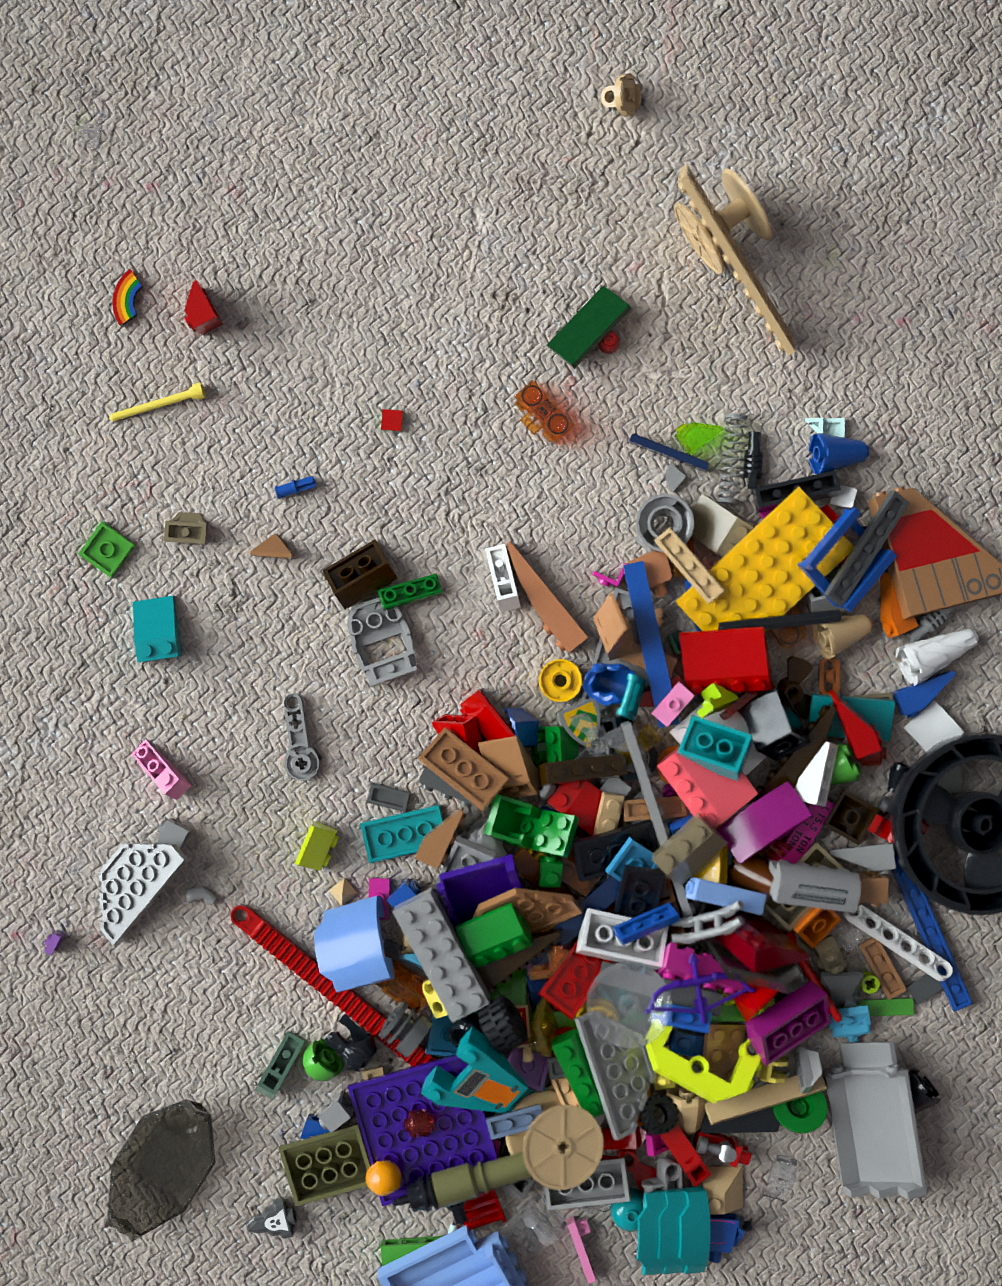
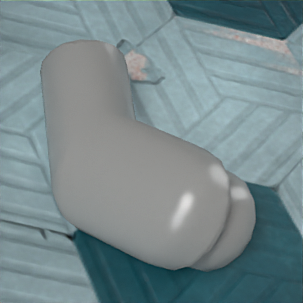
M203 886L190 888L185 895V899L189 903L203 899L212 905L217 899L213 893Z

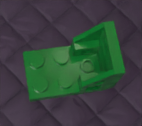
M498 794L494 798L484 834L511 846L524 847L527 850L568 858L579 818L574 815L542 810L534 805Z

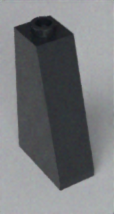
M772 1107L711 1125L705 1112L700 1132L704 1134L778 1132L779 1126L782 1125L776 1119Z

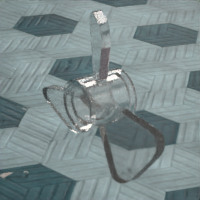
M579 714L570 718L571 725L586 735V748L575 759L596 757V755L604 753L607 747L623 752L629 751L621 726L606 733L604 728L593 725L592 719L588 714Z

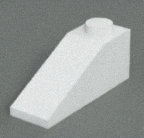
M505 544L486 548L500 612L521 608Z
M825 742L799 777L794 789L804 803L826 806L838 745Z

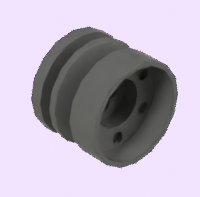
M403 1001L390 1013L379 1033V1037L382 1039L389 1032L391 1033L387 1040L388 1044H391L398 1038L399 1042L396 1050L405 1057H409L433 1024V1021L423 1014L414 1020L412 1018L416 1010L414 1007L405 1013L409 1006L407 1001Z

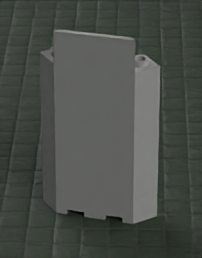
M894 1041L838 1042L842 1065L831 1066L830 1070L824 1071V1077L827 1086L826 1090L843 1193L850 1198L870 1193L879 1199L898 1194L908 1200L926 1196L927 1189L908 1070L899 1067L897 1063Z

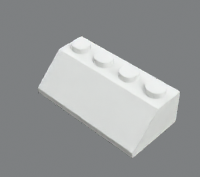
M588 908L579 931L576 953L658 970L663 965L668 926L623 946L614 934L613 927L632 918Z

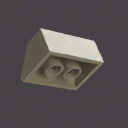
M698 812L652 854V860L667 876L682 885L728 842Z

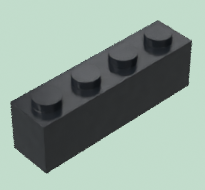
M836 470L754 488L752 495L757 514L774 510L798 487L812 501L838 496L841 488Z

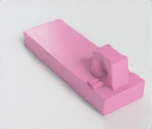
M574 1216L567 1218V1225L588 1284L595 1282V1275L581 1238L591 1232L586 1218L575 1220Z

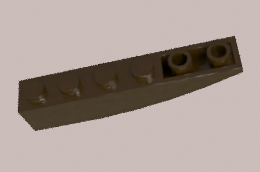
M831 702L828 706L825 704L819 710V717L815 722L811 721L806 726L805 731L811 743L778 761L780 763L775 770L771 769L765 777L767 779L763 785L759 784L755 788L758 795L753 798L754 802L787 781L795 788L799 777L823 746L836 710L834 704Z
M561 927L533 935L532 946L476 968L489 994H492L497 989L496 985L502 981L504 984L513 977L511 973L515 970H523L529 964L528 960L533 956L535 959L540 957L545 952L544 948L549 944L554 946L558 943L563 932Z

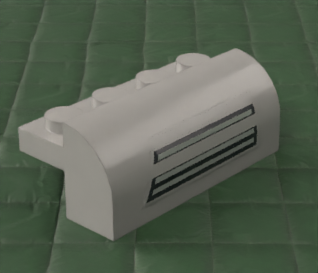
M770 860L768 868L774 877L770 894L775 903L856 913L861 893V882L858 873L850 872L845 868L831 869L824 865L816 867L802 862L794 864L785 860Z

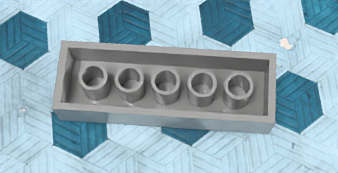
M431 887L396 905L393 914L452 1023L490 1004L491 996L474 964L467 957L460 938L433 888Z

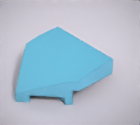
M868 1005L838 1009L842 1016L840 1022H836L830 1014L831 1024H829V1027L832 1029L833 1037L835 1038L844 1037L849 1039V1042H858V1038L861 1035L870 1033L871 1018Z

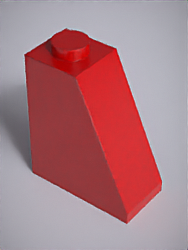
M444 714L432 722L437 734L444 728H447L481 755L478 744L482 740L476 716Z

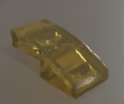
M650 723L638 731L639 737H636L637 744L642 745L644 753L662 740ZM625 740L614 750L617 754L625 753L626 762L629 765L633 761Z

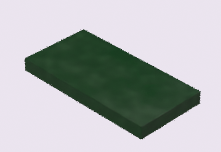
M602 286L547 344V347L575 369L632 308L605 286Z

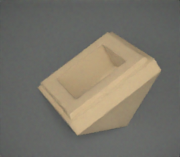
M346 878L329 890L341 906L358 894Z

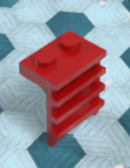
M495 1189L490 1190L489 1193H485V1191L480 1192L478 1198L466 1201L464 1205L468 1221L464 1222V1226L467 1225L469 1230L502 1220L503 1223L507 1222Z

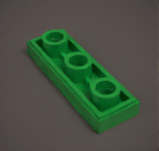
M436 573L377 590L383 611L441 595L443 591Z

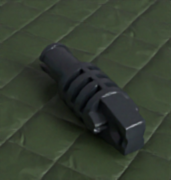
M762 432L748 433V450L744 452L743 478H748L747 489L754 490L756 488V479H762L763 453L760 451Z

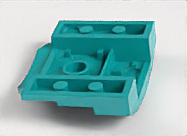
M699 1186L644 1192L643 1211L637 1217L638 1248L636 1257L642 1264V1275L704 1272L709 1258L711 1237L710 1211L706 1190Z

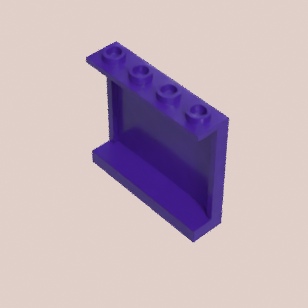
M512 854L439 874L440 883L437 884L440 896L444 895L442 897L445 909L449 908V919L451 922H455L453 923L455 931V926L473 918L478 904L514 888L524 889Z

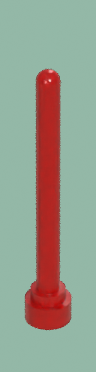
M793 931L785 934L794 943H797L795 940L797 937ZM806 960L798 962L809 981H812L827 994ZM827 994L829 1012L836 1022H840L842 1016Z

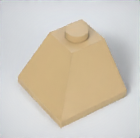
M730 1165L706 1166L711 1176L701 1182V1187L707 1192L710 1215L727 1214L743 1208L742 1165H738L737 1168Z

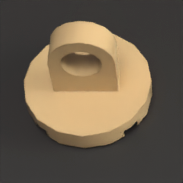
M631 73L620 75L615 85L608 86L602 91L601 101L603 105L617 108L624 117L635 116L636 109H639L641 105L640 86L634 81L636 77ZM613 91L614 101L610 103L609 94Z

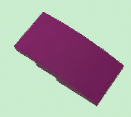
M787 781L745 808L716 830L728 842L726 845L739 864H743L758 852L764 851L775 841L784 838L812 817L813 814L791 783Z

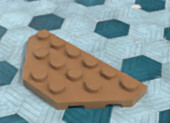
M514 888L478 904L473 918L512 903L530 925L531 935L581 914L582 909L572 895Z

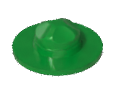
M822 1092L772 1107L776 1119L782 1126L800 1134L817 1130L827 1116V1102Z

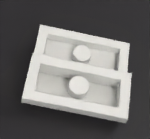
M935 700L904 727V730L919 744V747L925 753L932 746L943 740L964 734V731Z

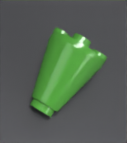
M840 742L837 744L838 750L830 786L856 782L859 780V776L862 775L858 763L855 764L851 756H854L849 744L844 745Z

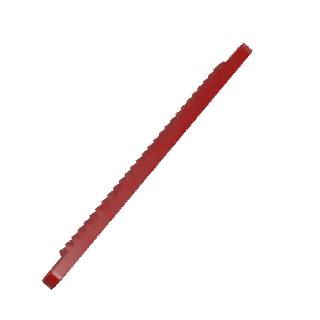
M240 904L232 910L231 920L236 926L248 934L257 944L268 950L283 965L288 966L290 970L294 971L308 985L319 991L328 1001L339 1007L353 1021L364 1027L373 1037L384 1043L398 1057L409 1063L411 1067L439 1059L435 1055L426 1054L425 1047L421 1044L417 1046L409 1057H405L396 1050L399 1042L398 1038L391 1044H388L387 1040L391 1035L390 1032L384 1039L379 1037L383 1023L387 1019L383 1013L353 989L336 992L333 982L320 974L318 963L313 957L249 906ZM240 909L244 910L247 913L246 920H238L236 912Z

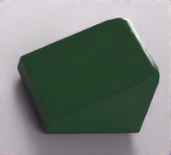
M681 630L667 635L674 654L681 653L679 636L682 633Z

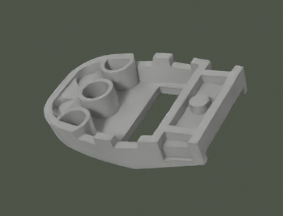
M379 598L366 601L354 607L348 616L347 623L351 636V647L362 671L365 672L369 680V685L375 687L376 685L417 672L412 638L399 608L396 607L383 611ZM402 634L407 652L370 665L368 664L363 647Z

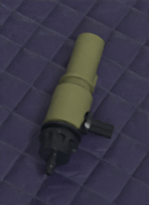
M519 1152L485 1163L478 1161V1165L474 1166L470 1163H465L434 1172L432 1175L428 1173L426 1174L427 1179L421 1176L414 1183L407 1184L408 1195L398 1197L392 1202L393 1206L410 1203L413 1212L419 1210L430 1212L433 1206L435 1210L446 1207L452 1211L456 1224L461 1226L464 1225V1222L468 1221L464 1209L466 1201L478 1198L480 1192L485 1191V1193H489L490 1190L532 1178L526 1168L523 1152Z

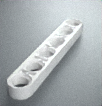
M862 904L857 906V916H852L849 912H843V916L847 921L934 979L945 981L952 975L953 969L949 962ZM866 919H872L875 922V928L867 926ZM885 930L893 934L892 940L885 938L883 933ZM902 942H906L910 945V952L904 951L902 949ZM920 954L928 957L929 962L927 964L920 961ZM938 966H943L946 969L947 974L945 976L938 973Z

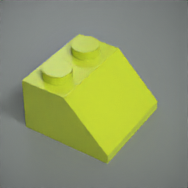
M315 821L309 828L295 864L319 871L323 866L327 867L331 859V855H328L331 847H336L339 837L336 836L338 830Z

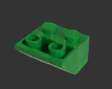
M563 725L538 727L537 746L531 747L532 761L536 768L547 762L579 759L578 742L571 738Z

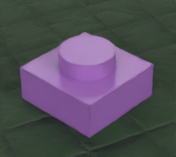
M60 930L50 934L45 941L47 947L44 952L51 956L55 954L66 934Z

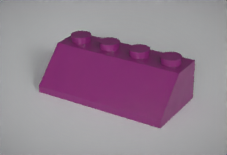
M812 981L800 986L797 990L745 1023L748 1039L765 1066L770 1065L831 1024L827 994Z

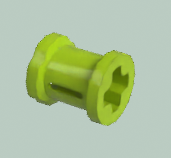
M864 971L861 989L869 994L877 992L880 987L878 978L871 972ZM868 980L871 981V983L865 984V981Z

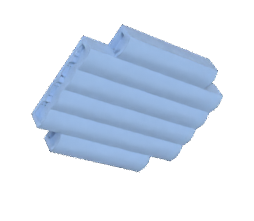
M467 1225L377 1269L378 1280L382 1286H528L525 1271L523 1268L519 1269L516 1265L518 1264V1259L514 1252L510 1253L508 1250L509 1243L505 1235L501 1236L496 1231L478 1240L474 1230H469Z

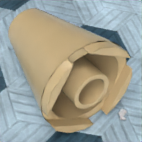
M864 614L842 616L840 622L812 625V635L815 644H820L822 648L819 651L821 655L826 659H831L868 635L873 625L871 619Z

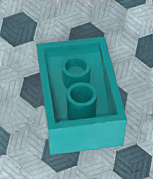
M174 596L134 601L133 623L137 663L183 656Z
M692 715L677 753L718 775L739 781L753 745L752 735Z

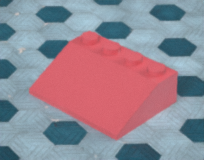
M679 747L658 761L657 764L659 770L693 816L699 812L714 828L725 822L758 795V792L743 772L739 781L718 775L677 753Z

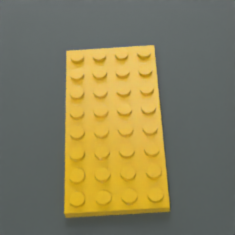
M798 487L708 571L725 590L720 596L708 604L697 590L691 586L675 602L702 631L718 630L719 622L784 615L815 586L797 564L807 558L834 524L806 493ZM843 535L816 568L825 577L851 553L854 546Z

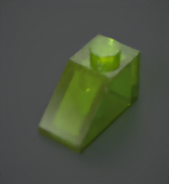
M695 422L687 425L684 423L676 429L677 434H675L674 438L685 453L691 455L724 429L717 425Z

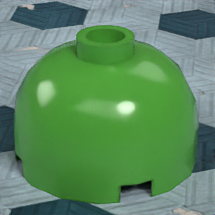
M325 1039L312 1042L303 1055V1066L307 1075L320 1082L330 1081L340 1074L344 1068L342 1057L339 1058L335 1053L337 1051L326 1045Z

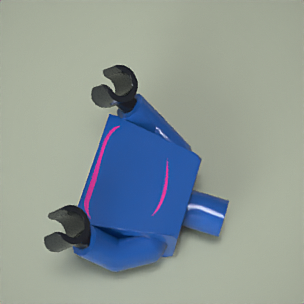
M737 1214L710 1215L711 1237L708 1260L719 1263L721 1262V1252L731 1253L732 1248L739 1244L746 1232L752 1230L753 1219L750 1218L749 1221H744V1216H740L739 1223Z

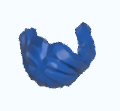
M598 663L593 665L591 670L587 672L582 686L590 698L595 699L602 705L621 704L628 680H626L628 674L635 675V672L622 664Z

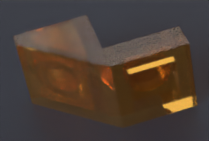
M564 945L551 946L552 950H548L549 967H545V964L533 965V969H529L530 980L551 978L569 955V948H564Z

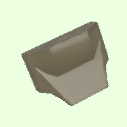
M178 512L172 520L165 521L164 541L207 544V523L203 521L200 513Z

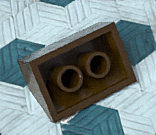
M376 539L323 570L334 595L345 610L398 579Z

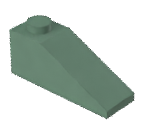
M287 1031L255 1091L273 1100L305 1040Z

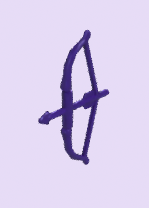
M691 954L689 964H692L694 978L682 981L678 979L662 986L653 994L649 1008L644 1012L645 1014H650L652 1011L700 1014L701 1023L706 1024L705 1012L746 992L754 993L756 989L754 987L751 988L742 976L732 972H713L712 975L699 977L697 968L699 960L695 954ZM732 978L740 981L745 987L708 1006L707 998L702 996L700 985ZM691 986L696 988L695 1009L654 1007L657 997L665 991Z

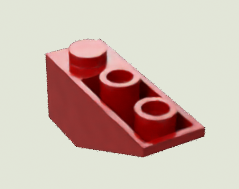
M678 1125L669 1132L660 1135L694 1187L711 1176L708 1168Z

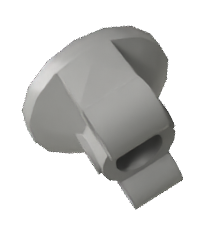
M670 494L655 495L645 501L637 512L635 524L638 535L634 539L648 553L651 550L663 552L654 541L661 535L655 530L654 521L659 516H666L671 521L672 530L686 544L692 535L694 527L693 513L687 503L679 497Z

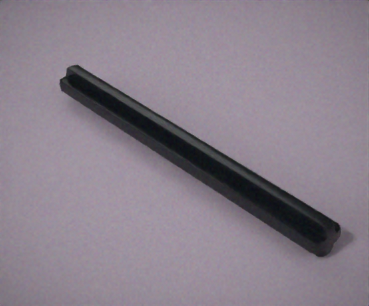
M828 610L725 621L718 623V630L764 627V630L834 623L840 622L842 615L840 610Z

